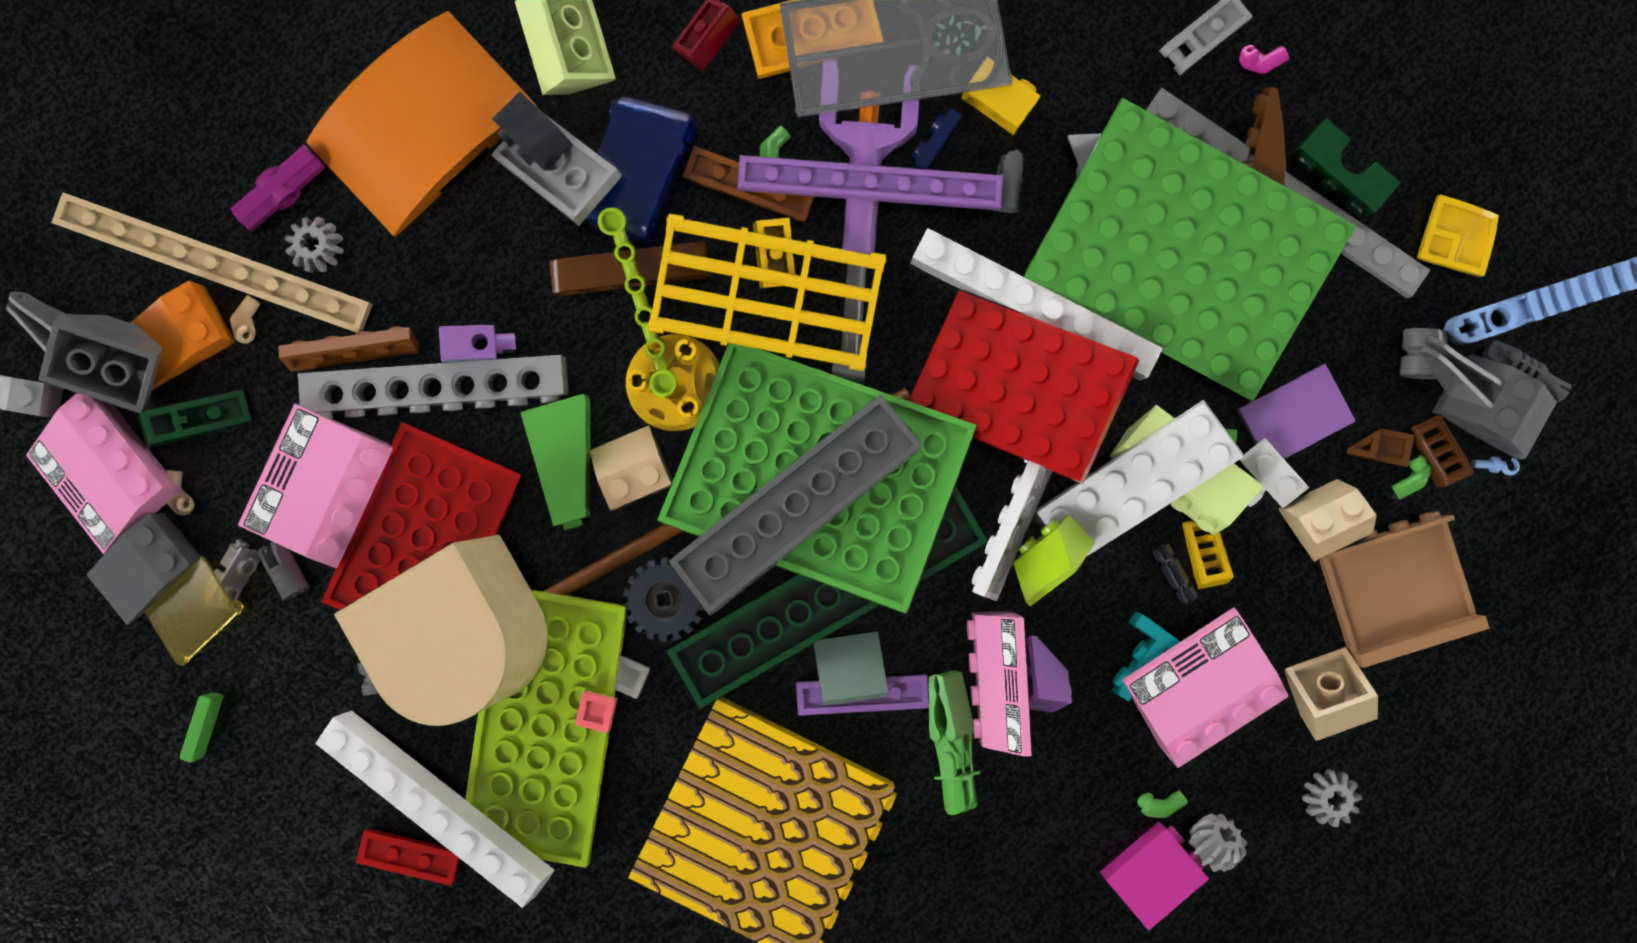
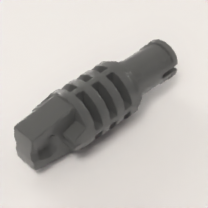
M1493 340L1487 343L1482 353V358L1515 367L1544 383L1557 402L1563 401L1569 394L1566 390L1571 389L1570 383L1548 372L1545 364L1538 362L1533 357L1530 358L1528 354L1522 353L1517 348Z

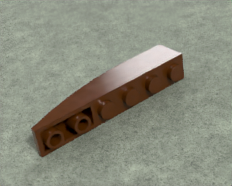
M1269 87L1263 89L1262 94H1258L1255 99L1253 113L1257 114L1254 128L1251 127L1247 134L1246 147H1249L1247 161L1242 163L1285 186L1286 159L1278 88Z

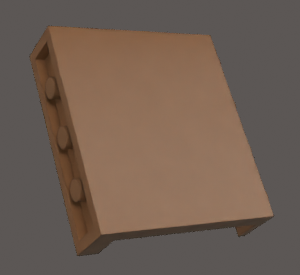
M1432 511L1420 515V521L1409 524L1408 520L1388 525L1389 531L1378 534L1377 530H1373L1372 534L1319 559L1347 650L1359 667L1365 668L1490 629L1486 616L1477 615L1447 523L1455 520L1453 515H1440L1439 511Z

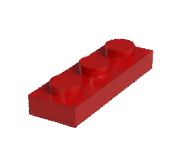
M367 828L363 831L356 863L452 886L455 883L460 858L444 846Z

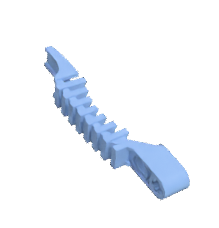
M1637 257L1454 316L1447 321L1444 330L1448 331V341L1456 345L1479 341L1520 327L1526 323L1538 321L1545 317L1586 305L1587 303L1637 289ZM1494 310L1502 316V323L1499 327L1495 326L1491 321V314ZM1467 325L1469 331L1461 334L1459 327Z

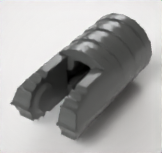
M1018 149L1009 151L1008 154L1002 155L999 158L1000 161H998L999 165L996 175H1003L1001 209L994 211L1004 213L1019 212L1024 157Z
M271 542L270 547L263 546L259 549L257 553L282 601L292 599L310 588L290 549L275 542Z

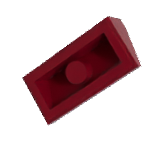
M705 0L671 48L693 65L704 70L737 27L740 18L729 5L719 0Z

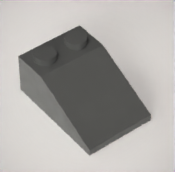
M148 513L121 535L87 573V576L123 621L130 625L202 567L205 562L166 513Z

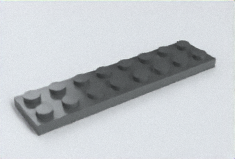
M880 394L669 560V563L707 613L712 615L923 449V445Z

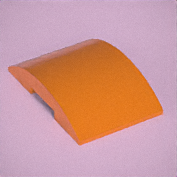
M447 11L406 35L368 66L330 106L313 129L306 143L385 228L396 237L443 194L440 190L486 147L491 149L501 140L497 134L501 128L492 118L519 91L535 106L536 104L454 16Z

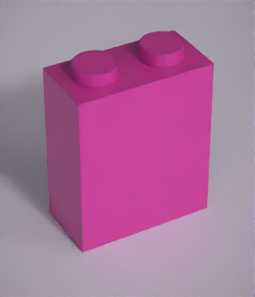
M1159 821L1100 871L1105 880L1148 930L1153 928L1209 880L1202 871L1206 867V865L1202 866V860L1197 855H1193V850L1188 854L1180 845L1185 841L1172 825L1166 829Z

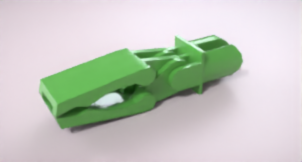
M952 670L935 674L929 677L930 738L935 743L941 775L934 777V779L942 780L944 806L947 814L956 815L977 806L974 775L980 774V771H973L972 764L974 724L962 672Z

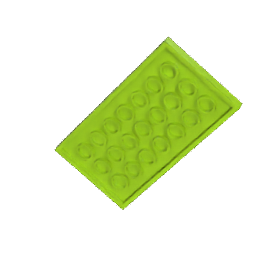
M531 590L539 603L546 622V653L540 669L529 684L516 694L478 713L465 800L541 860L587 868L590 864L609 732L605 733L577 726L575 723L582 692L585 690L615 698L628 610H626L624 605Z

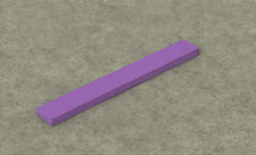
M740 155L738 191L988 210L1001 209L1003 175Z

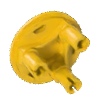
M679 334L660 336L666 343L664 355L668 369L675 374L677 379L675 390L666 397L657 396L651 391L649 381L655 372L652 358L645 352V345H643L634 355L628 367L626 375L627 395L635 412L651 426L666 431L688 430L694 428L720 365L711 350L692 337ZM650 343V349L653 352L661 351L659 343Z

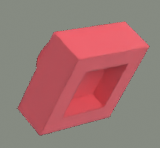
M585 690L582 692L575 725L608 733L611 730L618 698Z

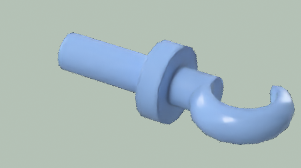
M1491 457L1489 460H1472L1471 462L1473 468H1488L1491 473H1498L1502 470L1504 474L1509 476L1518 473L1520 467L1516 458L1511 459L1514 464L1512 471L1508 469L1507 463L1501 461L1499 457Z

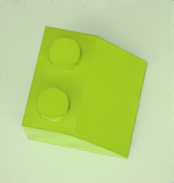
M1069 514L1060 521L1053 518L1040 530L1042 533L1040 537L1035 539L1031 536L1018 548L1021 553L1013 564L1025 602L1029 606H1032L1074 574L1095 544Z

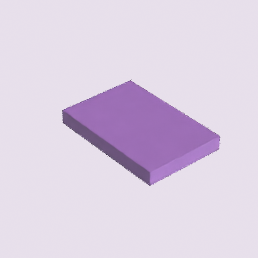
M1322 364L1236 409L1254 444L1256 445L1266 438L1283 459L1356 421L1326 364Z

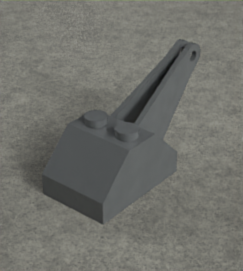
M15 291L9 294L8 299L10 302L7 303L6 310L45 351L38 380L138 413L146 409L163 348L140 326L108 315L65 314L27 293Z
M1427 337L1424 341L1427 347H1421L1418 353L1444 388L1432 412L1436 415H1441L1443 419L1517 460L1526 459L1557 403L1545 384L1515 367L1472 354L1462 356L1442 340Z

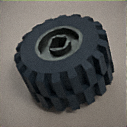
M670 558L652 560L647 562V565L640 566L636 569V575L630 576L627 581L630 583L629 588L624 589L623 596H627V603H623V605L630 614L627 617L630 624L634 623L637 626L635 628L637 632L646 634V638L651 640L671 641L686 637L703 624V618L708 615L707 611L669 563Z

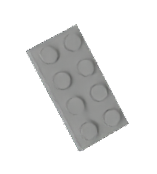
M553 120L551 121L565 134L572 144L545 171L535 162L529 166L516 153L520 148L517 144L511 148L503 141L491 155L578 226L623 176L614 166Z

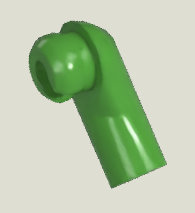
M779 126L760 145V157L779 158V149L791 138L790 134L782 126Z

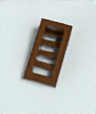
M1436 415L1408 428L1410 433L1414 435V441L1420 454L1425 456L1428 464L1432 466L1431 477L1436 487L1449 486L1474 474L1468 459L1441 415ZM1434 428L1437 429V434L1427 439L1423 436V433ZM1442 440L1444 445L1432 450L1429 446ZM1448 452L1449 458L1439 462L1437 457ZM1454 465L1456 470L1446 474L1444 468Z

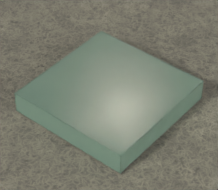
M878 632L821 639L814 643L823 706L888 697V687Z

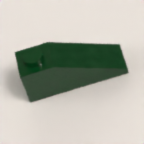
M243 389L143 411L138 416L147 449L184 441L252 421Z

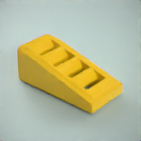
M1194 520L1183 522L1182 526L1197 588L1203 589L1230 582L1234 576L1220 532L1215 535L1210 533L1209 535L1195 537L1194 532L1201 531L1202 529L1198 527ZM1212 542L1213 547L1199 550L1198 545ZM1215 555L1216 560L1203 563V557ZM1218 568V574L1207 576V570Z

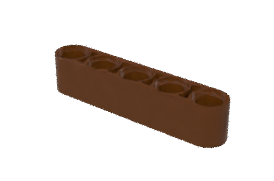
M706 242L675 244L671 247V251L709 258ZM664 246L636 249L634 260L638 273L646 280V286L655 285L658 282ZM631 250L620 251V254L624 258H629ZM614 252L549 261L553 295L564 296L625 288L626 276L622 263L616 259ZM668 264L665 283L707 278L711 276V272ZM633 278L630 280V286H641V282Z

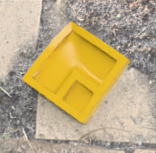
M1436 196L1416 259L1474 276H1484L1495 240L1499 215L1447 196Z

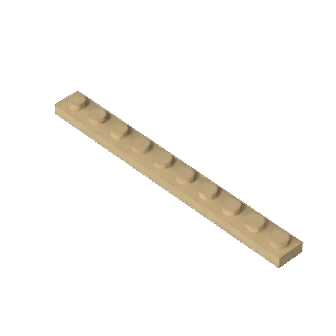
M62 193L51 222L356 333L363 331L372 307L371 303L66 193Z

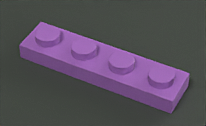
M927 674L886 676L888 697L823 706L819 680L796 681L798 715L929 708Z

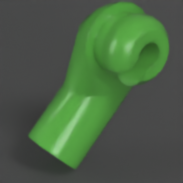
M1419 455L1409 461V466L1413 470L1411 475L1391 486L1399 500L1425 487L1433 470L1425 456Z
M1178 789L1164 800L1155 799L1151 793H1144L1138 798L1137 804L1142 808L1141 812L1147 817L1164 819L1188 804V801Z

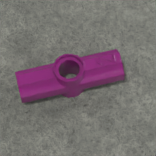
M303 145L280 166H273L265 170L255 182L256 187L231 208L232 214L248 230L253 232L275 211L291 206L299 198L300 190L326 167L307 146Z

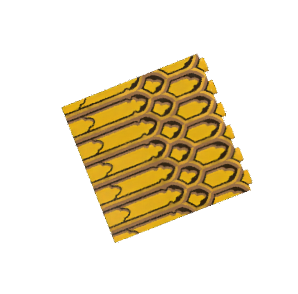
M721 696L716 700L628 878L758 943H824L820 938L825 928L831 929L836 921L839 911L835 910L839 899L845 900L853 885V881L849 879L854 869L860 870L868 854L864 849L869 839L874 841L881 829L882 822L878 820L883 810L889 811L895 801L897 793L893 792L895 788L893 781Z

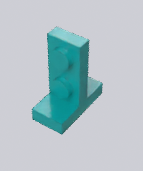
M1138 612L1134 613L1128 623L1149 638L1146 642L1143 640L1136 646L1132 653L1133 661L1128 668H1121L1113 680L1115 686L1112 691L1128 702L1132 697L1122 679L1163 654L1165 650H1169L1180 643L1174 636Z

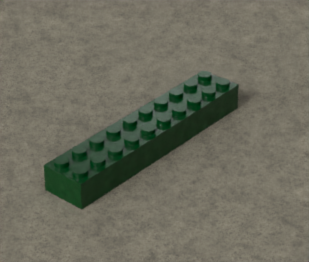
M956 485L920 581L988 543ZM796 574L673 645L667 650V653L700 709L880 604Z

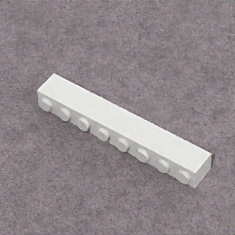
M928 228L910 264L973 296L1137 357L1140 361L1132 377L1139 381L1149 377L1163 349Z
M353 711L333 717L315 743L522 908L538 895L555 871Z

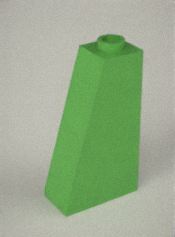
M585 394L520 412L553 526L563 525L564 530L583 525L582 519L590 517V399Z

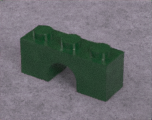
M1326 118L1309 133L1291 156L1296 159V164L1301 170L1306 173H1312L1321 181L1320 185L1325 191L1341 198L1349 212L1365 218L1378 210L1399 186L1400 182L1378 162L1367 166L1360 174L1348 172L1342 165L1341 153L1351 139Z

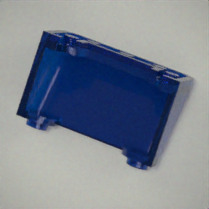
M622 95L619 100L614 99L608 114L611 120L597 154L614 166L623 176L583 221L598 226L599 214L604 209L610 207L618 208L626 216V226L624 229L627 238L651 247L656 231L653 230L655 220L652 218L659 220L661 215L659 212L680 157L682 153L685 154L687 149L684 141L692 143L698 127L695 117L691 114Z

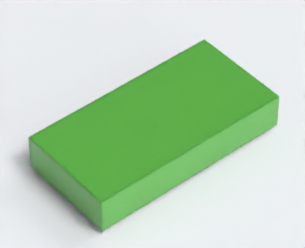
M211 692L199 696L180 754L181 760L194 762L205 756L224 695Z

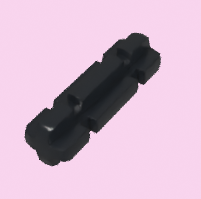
M1163 543L1155 547L1152 553L1157 562H1161L1162 565L1160 567L1172 589L1177 590L1175 594L1180 603L1187 604L1195 600L1198 594L1193 585L1188 584L1190 580L1178 559L1173 557L1174 552L1168 543Z

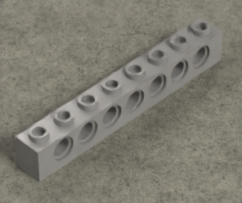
M562 355L298 373L300 406L330 419H333V413L345 412V418L365 417V411L377 410L378 415H396L399 408H410V413L430 412V406L441 405L443 406V411L463 410L462 404L475 403V408H493L497 401H508V406L528 405L527 399L539 398L541 404H550L560 401V397L569 396L566 357ZM531 373H537L540 377V383L534 390H528L525 384L527 376ZM504 375L507 379V386L502 392H496L493 388V382L496 377ZM471 377L474 381V389L471 393L464 395L461 391V383L464 379ZM439 380L442 386L441 392L437 396L432 397L429 393V385L432 381ZM406 382L409 392L405 398L399 399L396 394L399 384ZM373 384L376 389V395L368 402L364 397V391L367 386ZM340 387L343 391V398L339 403L335 404L332 400V393L334 389Z

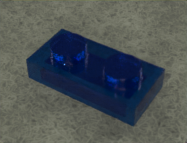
M952 108L946 116L940 113L930 128V131L934 134L928 143L922 140L912 155V158L916 160L913 165L914 169L928 170L959 124L961 114Z

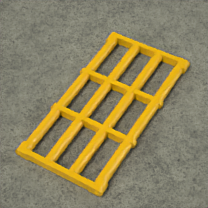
M669 213L666 219V236L648 331L661 334L666 331L721 342L720 345L725 346L729 343L786 354V357L789 358L798 356L849 366V369L864 372V368H866V353L881 275L886 263V255L871 252L869 255L817 245L811 240L801 242L749 232L748 228L744 227L739 230L684 219V216ZM674 231L739 243L735 263L671 251ZM745 245L803 255L801 275L743 265ZM811 257L875 269L872 288H863L807 277ZM668 264L733 276L729 296L665 284ZM739 278L797 288L795 308L737 298ZM805 290L869 302L865 322L801 310ZM662 297L727 309L723 329L659 317ZM733 311L792 321L789 341L730 330ZM803 323L861 334L862 341L859 354L796 343L798 324Z

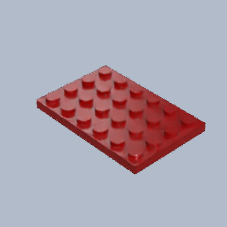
M959 290L910 396L912 399L910 402L975 424L977 427L973 436L974 439L1084 484L1140 360L1133 355Z
M401 422L391 445L393 450L321 602L342 610L452 543L497 535L523 475L414 426Z

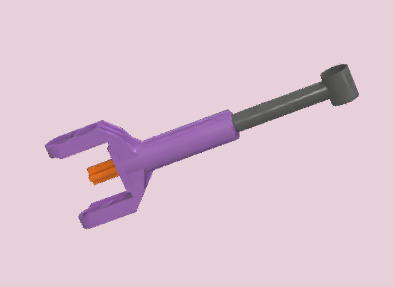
M824 60L820 107L838 104L840 79L837 61ZM909 66L904 78L903 94L911 93L910 78L917 66ZM874 92L861 93L860 101L880 98V94H874ZM919 99L903 101L901 128H894L892 124H878L879 105L860 108L859 122L842 121V124H836L837 112L819 114L820 127L849 157V164L881 166L882 160L893 150L900 148L916 134ZM846 199L843 250L869 255L871 252L875 253L879 201ZM847 264L846 284L865 288L867 268ZM845 298L843 318L863 321L864 301ZM842 331L841 351L859 354L862 335ZM833 363L832 375L864 385L866 368H864L863 372L849 369V366Z

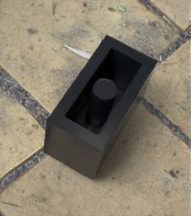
M520 91L492 118L501 128L497 133L500 138L511 148L517 144L520 148L516 153L529 166L535 162L543 171L572 144L565 134Z

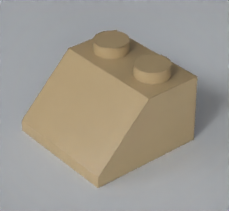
M649 425L589 451L597 481L610 511L620 509L667 489L672 485L673 479Z
M1338 479L1293 500L1284 508L1279 507L1280 513L1313 561L1372 534L1377 516L1357 488Z
M1346 647L1285 669V675L1300 716L1316 741L1378 719V695Z

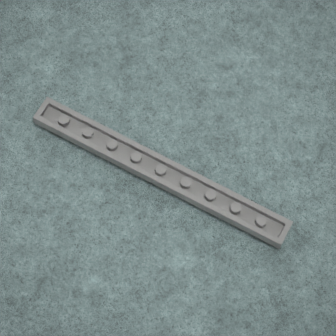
M1161 88L1146 109L1149 113L1241 163L1247 161L1249 147H1246V144L1165 89ZM1285 172V187L1357 226L1341 254L1404 297L1410 298L1414 295L1430 269Z

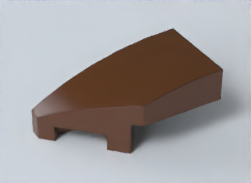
M1379 429L1348 448L1346 454L1406 468L1409 463L1414 435Z

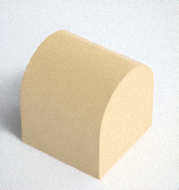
M500 535L452 543L334 614L382 699L401 716L425 725L440 726L463 721L516 694L535 677L541 667L547 648V627L543 612Z

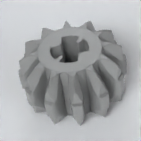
M305 217L302 218V228L296 224L291 225L295 235L286 236L285 239L293 245L285 251L288 255L295 256L293 259L295 266H304L305 271L313 273L316 268L321 272H326L327 262L334 266L338 264L333 256L335 253H344L342 248L336 246V244L343 240V237L335 233L336 226L334 224H325V220L321 217H316L313 222ZM313 240H319V245L314 244ZM314 245L317 248L313 251L310 249V246Z
M1326 769L1324 777L1319 773L1313 774L1316 783L1314 785L1308 782L1305 783V787L1311 793L1302 796L1303 801L1310 804L1306 809L1307 813L1311 816L1316 815V821L1320 824H1325L1328 821L1333 827H1338L1340 819L1345 823H1351L1350 811L1356 814L1360 813L1359 808L1354 806V802L1362 800L1361 795L1354 792L1358 784L1353 780L1348 781L1347 774L1339 772L1336 775L1335 771L1331 769Z
M1212 813L1208 816L1205 815L1189 831L1191 839L1188 843L1195 848L1193 855H1197L1202 859V866L1209 864L1213 872L1218 870L1225 872L1233 869L1247 854L1244 848L1247 841L1240 836L1243 830L1236 829L1234 821H1227L1222 813L1217 816Z

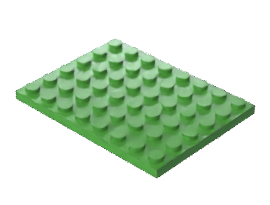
M1122 98L1023 277L1162 347L1161 352L1254 401L1357 226Z
M728 344L657 520L663 524L700 537L881 394L920 441L923 449L788 554L776 566L907 614L977 425L760 349Z

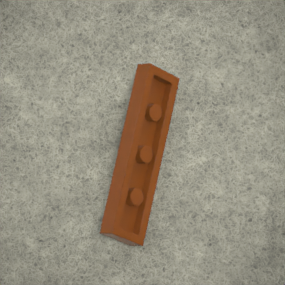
M696 146L693 147L683 174L685 180L805 224L815 196L738 191L739 162Z
M400 326L378 332L361 331L356 333V335L344 337L327 336L323 340L309 342L299 340L288 345L279 346V358L291 372L419 353V341L411 329Z

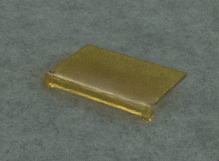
M201 556L145 611V614L174 661L178 665L183 666L243 610V604L238 600H231L205 557Z

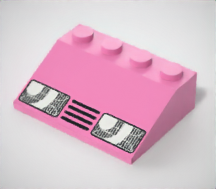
M76 393L56 411L26 455L103 554L113 546L122 534L148 513H156L166 505L169 499L181 492V489L169 478L162 465L150 450L146 448V445L113 404Z
M294 404L238 525L307 558L338 568L393 448L385 441Z
M1235 608L1224 613L1122 679L1158 745L1177 768L1289 697L1278 673Z
M1011 610L972 612V620H967L968 640L974 641V653H969L970 673H975L976 686H971L970 688L972 706L977 705L978 718L973 719V737L979 738V743L984 748L1021 756H1031L1024 618Z

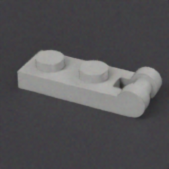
M1221 0L1159 51L1165 59L1167 57L1170 58L1175 65L1173 69L1181 76L1196 62L1247 23L1253 16L1240 0ZM1184 43L1192 51L1187 57L1179 49Z

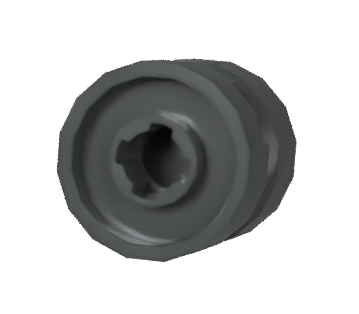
M1429 328L1405 329L1403 331L1402 349L1407 352V355L1401 357L1400 376L1415 379H1437L1418 352L1421 347H1427L1424 343L1427 337L1437 338L1447 344L1448 331Z

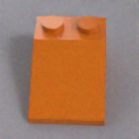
M187 281L158 298L131 322V324L140 326L163 348L152 390L236 343L235 338L205 286L191 281Z

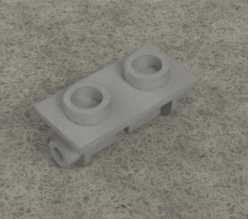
M237 540L235 544L231 543L229 545V549L220 562L227 569L225 572L216 569L207 585L203 588L205 591L203 597L207 599L206 603L208 605L227 609L232 608L261 560L257 553L258 551L249 549V545L241 540Z

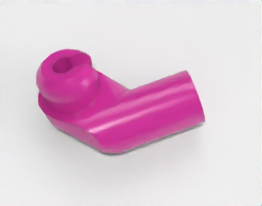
M1248 45L1241 50L1239 57L1243 68L1260 74H1265L1289 60L1288 52L1283 46L1265 55L1260 53L1258 49H1255V46Z

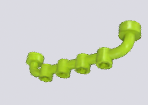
M606 208L599 214L598 226L603 233L613 235L616 244L614 254L616 259L622 263L626 276L625 289L632 295L637 310L635 320L637 324L642 326L647 342L645 344V352L652 358L655 372L649 381L650 389L655 395L666 397L675 390L677 379L675 374L668 369L664 355L666 349L665 341L658 336V333L648 331L650 320L643 321L640 318L642 310H647L652 314L653 307L648 305L644 292L646 280L638 273L634 260L636 248L628 241L624 229L626 226V216L618 208ZM622 246L630 248L631 256L629 258L621 256L620 248ZM636 278L641 282L639 290L631 288V279ZM650 343H659L661 351L653 352L650 349Z

